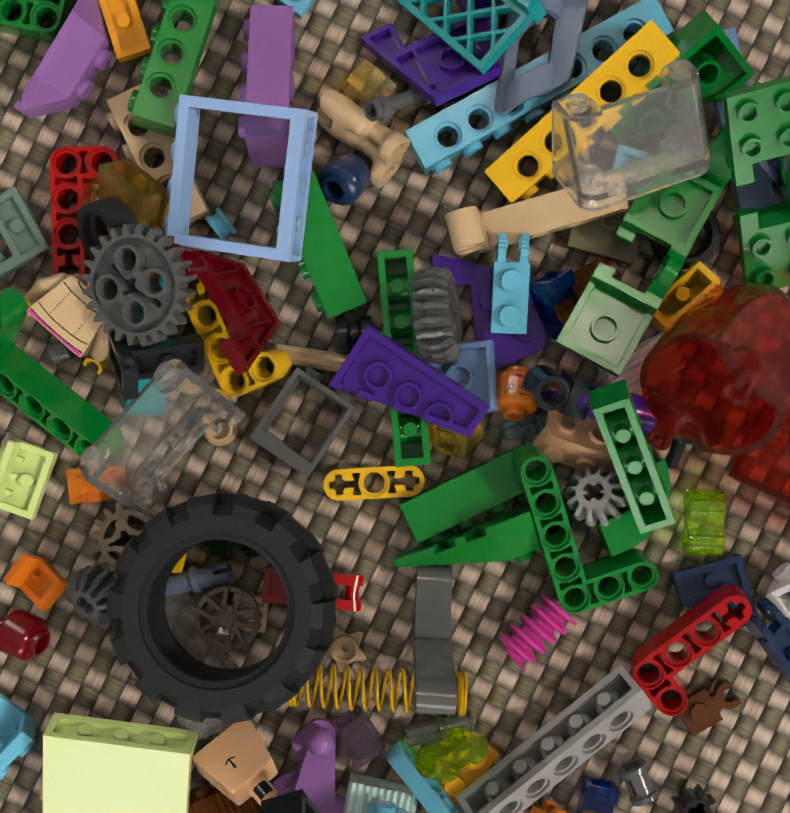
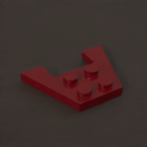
M173 243L172 248H185L179 258L181 261L191 260L192 262L185 269L186 274L194 275L200 279L205 287L206 296L220 311L226 328L234 334V337L227 338L220 343L219 347L239 377L251 367L281 321L244 263Z

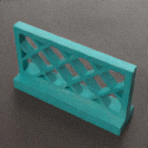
M395 0L483 75L531 21L538 24L547 14L539 0H491V7L475 10V0H467V11L451 14V0ZM444 2L443 16L428 18V4ZM514 13L518 16V19L510 28L498 30V15ZM491 16V31L474 34V19ZM467 21V35L450 36L451 23ZM491 40V49L481 60L477 59L474 56V43Z

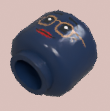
M346 152L336 155L321 170L318 177L319 185L323 195L329 201L341 206L350 205L368 188L370 171L365 162L358 156Z

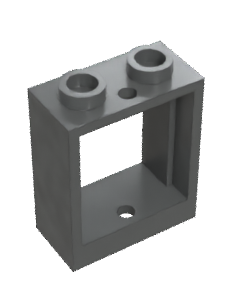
M309 366L305 371L298 367L295 369L249 437L307 478L312 474L357 408L351 403L355 397L343 389L335 388L333 391L322 384L325 377ZM301 381L344 409L311 459L268 431Z

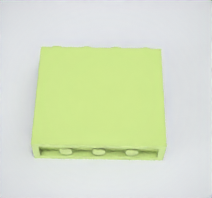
M54 712L43 734V813H188L191 765L197 743V731Z

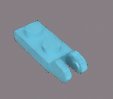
M498 232L496 261H493L490 332L526 334L530 262H528L529 234H520L518 239V261H505L508 238L506 233Z

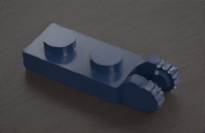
M762 598L756 605L763 617L772 623L767 627L759 617L751 614L750 619L745 625L753 635L759 638L757 640L790 684V620L788 617H784L772 601Z

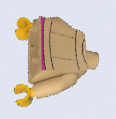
M63 272L39 279L27 294L23 295L29 306L26 316H32L79 358L88 355L83 361V365L87 367L91 361L95 362L99 368L96 374L100 375L110 363L108 333L105 334L103 332L105 321H93L98 313L97 309L86 308L87 304L93 299L92 295L82 294V291L90 287V282L82 279L80 274L69 275Z

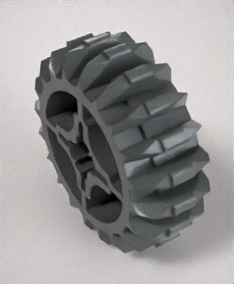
M438 266L418 270L413 278V294L411 297L413 323L419 353L424 361L428 363L442 364L457 360L461 352L462 321L457 286L453 273L447 267L438 268Z

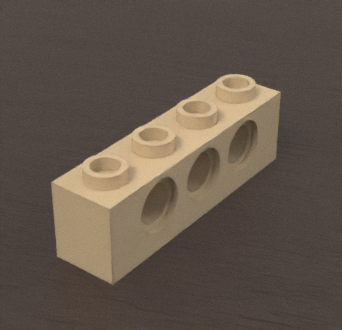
M139 84L106 100L111 110L106 115L116 134L122 132L127 142L122 145L123 151L131 165L137 163L142 173L141 176L137 177L139 184L147 197L153 196L158 206L153 209V212L161 227L164 228V220L169 212L170 201L165 199L164 192L169 179L172 177L173 161L171 159V146L175 139L150 130L142 136H134L135 125H133L132 112L127 109L133 90L139 91L141 86ZM156 153H163L165 156L163 164L158 168H150V158ZM195 179L189 227L204 220L206 215L212 216Z

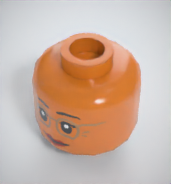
M510 366L496 377L499 412L503 413L504 418L508 420L521 421L525 416L535 413L538 409V405L527 395L523 388V379L527 371L530 370L529 368Z

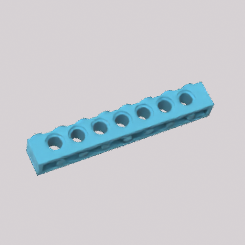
M641 0L581 33L574 64L578 77L571 78V81L544 96H536L520 104L515 112L502 117L494 110L498 80L406 130L405 136L410 139L409 148L424 175L433 171L434 175L440 174L453 165L451 160L462 154L465 158H468L484 148L482 143L494 137L496 141H499L514 132L513 126L524 120L526 124H530L545 114L543 109L554 103L558 105L605 62L597 60L592 50L597 48L603 49L608 54V57H610L627 42L623 35L624 32L636 34L652 19L669 39L674 29L658 0ZM550 51L516 69L514 80L528 71L548 63ZM636 58L631 61L629 68L637 63ZM473 116H481L486 120L487 127L482 130H476L470 126L468 120ZM449 132L456 137L457 143L451 147H444L438 142L437 138L440 134Z

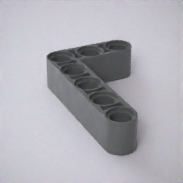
M452 565L416 567L413 669L415 713L456 714L457 683L450 641Z

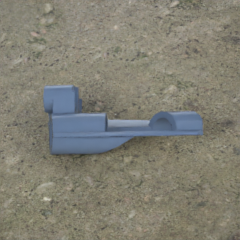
M539 0L547 13L543 19L550 18L554 21L548 63L536 67L514 80L519 41L526 30L534 24L531 21L502 54L501 76L498 78L494 110L502 117L508 115L509 112L520 104L536 96H544L571 81L588 0ZM508 13L506 28H510L518 19L516 14Z

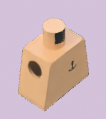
M251 720L233 723L192 756L198 772L236 805L243 804L252 796L261 806L262 800L277 796V790L269 782L277 775V768Z

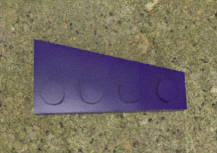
M370 324L365 328L329 384L330 387L339 390L344 389L357 394L358 397L377 401L393 407L392 409L418 416L425 419L426 422L468 437L471 436L490 408L489 403Z

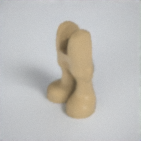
M333 89L326 90L320 98V108L317 110L318 124L348 148L363 152L373 162L370 170V182L377 188H381L392 178L405 158L403 154L410 146V139L401 132L394 131L379 123L378 120L370 121L366 117L364 109L345 95Z

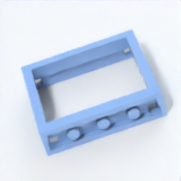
M180 94L179 103L174 111L177 127L176 138L171 146V159L173 161L172 177L167 185V194L170 201L169 212L164 220L166 236L173 235L175 237L174 243L186 247L284 262L301 261L318 113L305 109ZM201 109L290 120L276 247L189 234Z

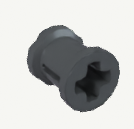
M641 758L628 761L617 770L619 778L624 779L631 794L629 799L632 805L637 807L653 802L660 795L657 786L652 784L648 775L646 760Z

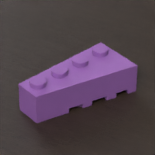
M250 5V19H244L243 37L244 41H248V51H242L241 64L242 72L247 73L246 83L240 84V102L292 108L290 103H294L295 89L294 74L291 73V70H295L296 29L293 6ZM253 115L239 116V138H245L252 167H285L290 120Z

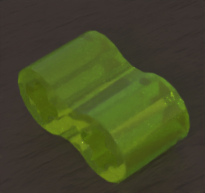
M686 489L683 501L684 527L682 532L684 554L722 556L725 547V492L714 489Z
M464 727L452 728L439 744L425 746L418 752L415 763L416 769L424 778L441 783L452 782L462 768L468 765H477L486 758L488 743L485 737L477 732Z

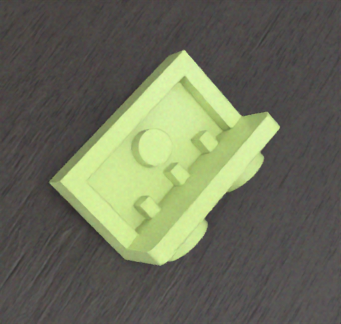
M20 439L8 440L7 444H3L0 448V509L30 520L35 519L58 453Z

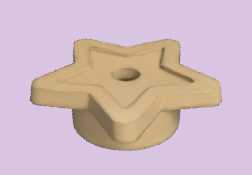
M335 627L333 642L330 643L325 655L333 657L340 672L344 671L347 664L349 665L354 661H366V656L359 647L363 632L358 631L347 634L339 627ZM346 645L349 649L348 651H343L342 647Z

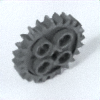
M123 224L122 228H111L110 235L98 237L101 246L90 247V251L96 258L84 261V264L91 269V274H84L81 277L85 281L90 282V287L84 289L82 294L92 295L93 299L87 304L86 308L97 309L98 313L93 321H105L103 332L105 334L115 332V341L117 342L127 340L129 346L137 344L147 346L154 344V342L166 341V336L178 333L176 325L187 323L185 316L181 312L191 311L194 308L186 301L187 297L196 295V291L188 288L187 284L194 281L196 276L187 275L185 269L192 262L191 260L181 261L179 257L183 254L185 248H172L175 237L173 235L162 237V228H150L149 224ZM133 253L136 256V264L133 262ZM160 275L163 279V288H161L159 283ZM115 283L117 285V293L114 288ZM141 305L144 309V317L141 314Z

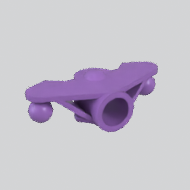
M315 718L308 722L291 740L300 761L296 771L282 773L275 778L272 785L278 792L277 796L303 789L320 813H343L345 798L335 794V727L326 718Z

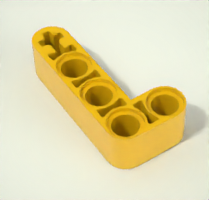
M196 278L194 281L187 283L188 288L196 291V295L189 296L186 299L194 307L193 310L187 312L196 333L201 334L204 340V351L219 386L226 395L238 397L255 392L285 378L290 373L292 362L287 352L279 348L262 351L251 367L242 374L244 377V386L239 383L237 374L219 347L220 343L227 338L234 337V334L226 328L224 318L216 305L209 299L204 300L207 296L205 287L200 279ZM211 308H213L216 313L215 322L212 320L210 315ZM268 358L273 363V373L267 369L266 363Z

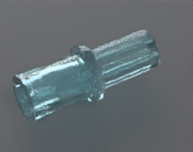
M536 410L535 413L525 416L521 421L504 420L501 423L504 439L510 441L532 435L538 436L546 426L548 411L538 413Z

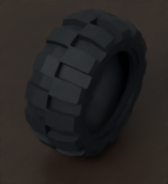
M210 494L188 498L187 501L173 507H166L144 523L143 531L135 540L128 541L115 564L116 569L119 571L115 585L108 588L106 617L113 618L116 637L110 639L120 666L125 663L129 665L138 678L134 686L154 704L162 700L175 708V716L203 723L206 718L221 719L226 725L253 720L257 714L269 709L275 711L296 696L310 677L314 676L331 643L337 622L335 620L338 595L334 572L330 571L323 554L325 550L311 530L304 528L292 517L291 512L271 501L249 497L248 494ZM206 540H229L254 549L274 567L283 583L288 607L287 623L283 637L277 649L271 655L253 665L229 669L205 664L187 653L177 642L169 628L165 613V592L169 577L178 561L190 549Z

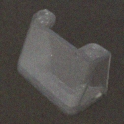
M687 58L672 61L661 69L660 82L663 86L606 105L599 106L592 98L583 93H573L567 97L552 101V174L581 209L587 211L602 210L699 177L709 170L711 150L699 73Z
M178 359L165 361L158 366L152 379L139 392V398L133 399L95 444L85 449L80 458L81 473L88 483L148 521L163 510L156 502L159 490L165 492L169 488L163 479L208 428L217 433L221 429L218 424L222 422H227L235 428L246 413L217 384Z

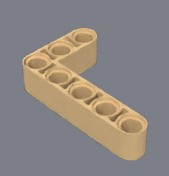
M613 174L483 213L480 212L477 206H469L451 211L444 216L454 252L461 257H469L497 249L498 232L506 233L508 245L518 243L521 233H528L529 239H533L629 210L630 207L621 174Z

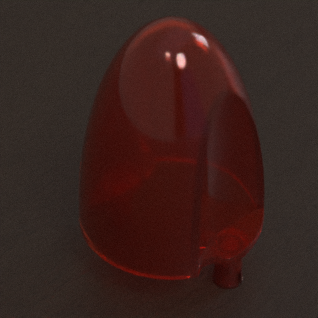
M764 282L738 283L723 288L691 307L660 337L644 359L640 372L643 398L650 412L657 420L655 426L647 435V442L649 444L658 436L652 446L654 449L660 451L667 450L675 436L676 438L688 437L697 442L700 450L709 453L741 455L761 449L774 439L790 408V298L784 291Z

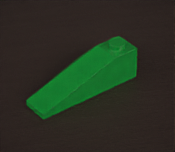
M702 10L670 39L672 44L681 53L680 57L676 60L679 67L663 81L659 77L654 79L647 86L650 90L649 94L635 106L629 102L619 111L622 117L608 130L621 144H627L660 129L664 122L679 115L686 117L695 113V108L712 100L714 103L723 100L722 93L740 88L755 75V72L727 35L705 10ZM650 63L638 77H642L649 72Z
M519 506L448 534L432 544L427 545L425 543L393 556V561L396 567L500 562L512 559L515 560V563H520L534 557V551L540 549L541 546L530 511L523 506Z

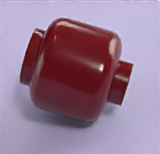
M22 609L14 610L7 616L5 615L0 618L1 652L21 661H29L34 657L41 656L45 652L51 639L46 620Z

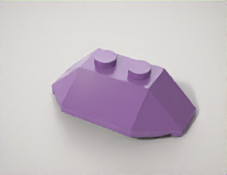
M78 0L25 87L21 97H19L14 105V108L24 116L32 119L76 108L82 100L85 101L91 95L94 88L93 81L100 70L103 71L109 65L113 49L98 0Z

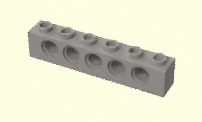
M621 664L458 794L456 799L465 813H522L654 707V705Z

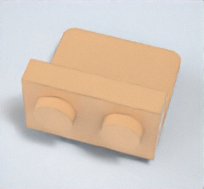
M558 410L548 411L546 426L532 444L539 447L550 462H558L573 467L581 473H585V468L590 467L593 473L596 474L599 467L604 466L611 459L595 419L586 417L585 421L564 416Z

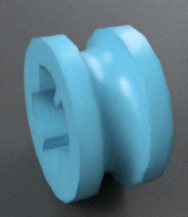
M218 206L215 209V214L213 216L206 215L205 219L220 239L227 240V235L230 233L235 235L237 230Z

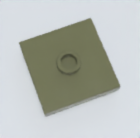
M585 179L583 183L588 182V181H592V180H590V179ZM625 189L629 207H631L638 193ZM627 210L616 215L571 227L566 248L599 257L604 255L606 259H612L613 261L633 266L643 235L637 232L630 246L614 238L629 211Z

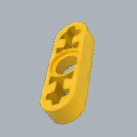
M414 465L337 468L326 475L323 488L327 496L336 501L412 497L422 491L425 478L422 471ZM387 471H395L394 478L405 477V471H412L414 477H419V483L413 484V490H406L405 484H394L396 492H388L390 478ZM372 472L381 474L385 481L382 490L375 493L368 491L364 486L365 477ZM352 473H360L358 485L361 494L353 493L355 486L345 487L343 494H337L336 488H330L329 484L335 481L336 475H342L344 481H354Z

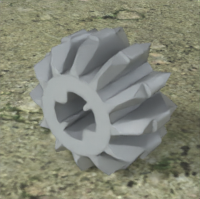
M600 466L596 474H594L590 467H586V477L582 479L577 474L573 475V480L577 486L566 487V492L572 497L566 504L570 510H575L573 516L577 521L586 518V524L589 527H594L597 519H599L601 524L607 527L609 525L607 518L609 515H612L615 519H620L621 517L616 507L627 506V500L622 497L625 493L621 483H619L616 472L608 475L607 469ZM596 493L598 495L602 494L603 497L598 501L595 498L592 499L591 496Z

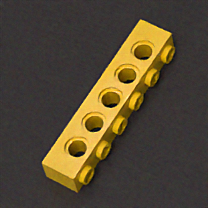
M651 19L484 172L512 204L519 200L524 201L532 198L539 191L536 185L546 176L550 180L557 176L567 166L563 161L571 153L575 152L579 156L594 142L590 136L602 127L604 131L611 128L622 117L619 111L627 103L630 102L635 106L648 95L650 90L647 86L654 79L659 77L663 81L679 67L676 60L680 57L681 53ZM637 57H643L650 63L649 72L642 77H636L629 71V64ZM611 82L620 85L622 94L617 101L606 102L601 98V90L604 85ZM587 107L593 111V121L587 127H577L573 120L574 114L579 108ZM553 132L563 133L566 139L564 148L559 152H551L546 145L548 136ZM527 156H533L538 162L537 172L530 177L524 176L520 171V163Z

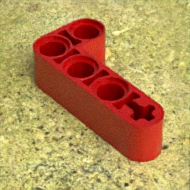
M107 146L62 147L53 152L49 163L54 275L62 272L68 274V270H73L77 266L80 268V271L74 274L82 276L84 274H91V269L84 264V261L92 259L84 249L80 237L77 242L68 245L66 235L71 229H78V212L83 205L91 203V185L116 183L124 175L125 166L122 159ZM104 158H112L110 170L100 173L98 170L100 161ZM69 159H76V169L72 173L64 174L65 163ZM76 193L78 195V203L74 208L66 209L65 200L67 196ZM67 252L73 253L72 257L68 256Z
M727 584L718 588L636 649L632 654L630 661L633 679L655 707L664 715L677 716L683 713L688 705L684 683L677 673L750 619L752 607L743 589L733 584ZM732 601L734 604H738V607L733 609L730 605L727 606V604ZM718 611L719 616L723 617V619L719 620L715 612ZM702 621L713 623L712 627L707 631L695 629L698 623ZM674 642L684 644V647L678 652L667 650V647ZM646 663H651L656 666V668L651 672H642L639 670V668ZM668 690L678 692L673 698H664L662 696Z

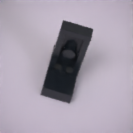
M115 332L108 333L109 361L123 400L139 398L138 380L204 371V340L201 334L167 338L166 341L154 342V344L141 346V344L129 346L127 340L115 341Z

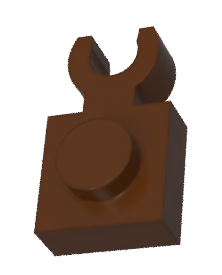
M727 679L718 681L713 687V692L709 694L703 686L687 694L688 705L684 712L679 715L692 736L723 720L718 710L722 708L733 709L741 703V700L736 695L731 696L729 699H723V692L732 687V684Z

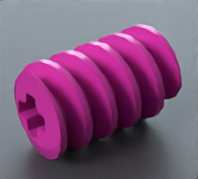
M544 594L540 596L543 608L534 604L530 606L533 614L532 618L523 613L519 616L523 624L522 627L513 623L509 625L513 634L512 637L502 632L499 634L502 647L523 671H526L523 659L532 664L537 661L533 650L542 654L547 652L544 640L554 645L557 643L554 634L555 630L563 635L568 633L565 621L573 625L577 624L554 598L551 599Z

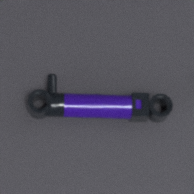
M537 365L527 371L523 379L524 391L540 408L546 411L558 410L564 416L585 421L586 417L596 420L592 410L589 391L605 385L592 382L584 375L563 369L559 375L548 365ZM551 382L550 388L546 392L541 393L542 387L546 383ZM630 392L645 433L673 440L665 458L668 468L677 469L687 444L693 445L701 452L710 453L721 447L725 441V426L702 408L690 409Z

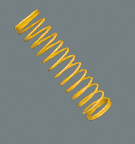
M321 663L316 671L311 702L309 699V680L305 683L307 706L311 708L314 704L319 681L320 704L325 709L328 704L333 679L334 705L338 710L342 704L347 677L348 706L352 711L355 707L361 675L362 708L366 712L369 707L375 676L376 709L380 712L383 706L388 677L390 711L394 713L402 676L404 712L408 714L414 685V671L411 677L408 701L406 674L403 667L399 670L394 702L390 667H387L385 671L380 704L376 666L371 671L366 704L364 668L362 665L358 668L352 702L350 667L348 664L344 669L339 702L337 701L336 665L334 663L330 670L325 702L323 700ZM456 671L455 674L458 678L457 715L459 718L461 716L463 718L466 714L467 673L465 671L460 673ZM304 685L299 691L298 699L296 695L288 701L289 707H298Z

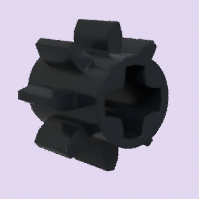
M697 784L694 789H687L684 785H681L682 791L678 797H671L673 803L678 807L672 813H714L710 806L716 801L711 794L704 795V789L700 784Z

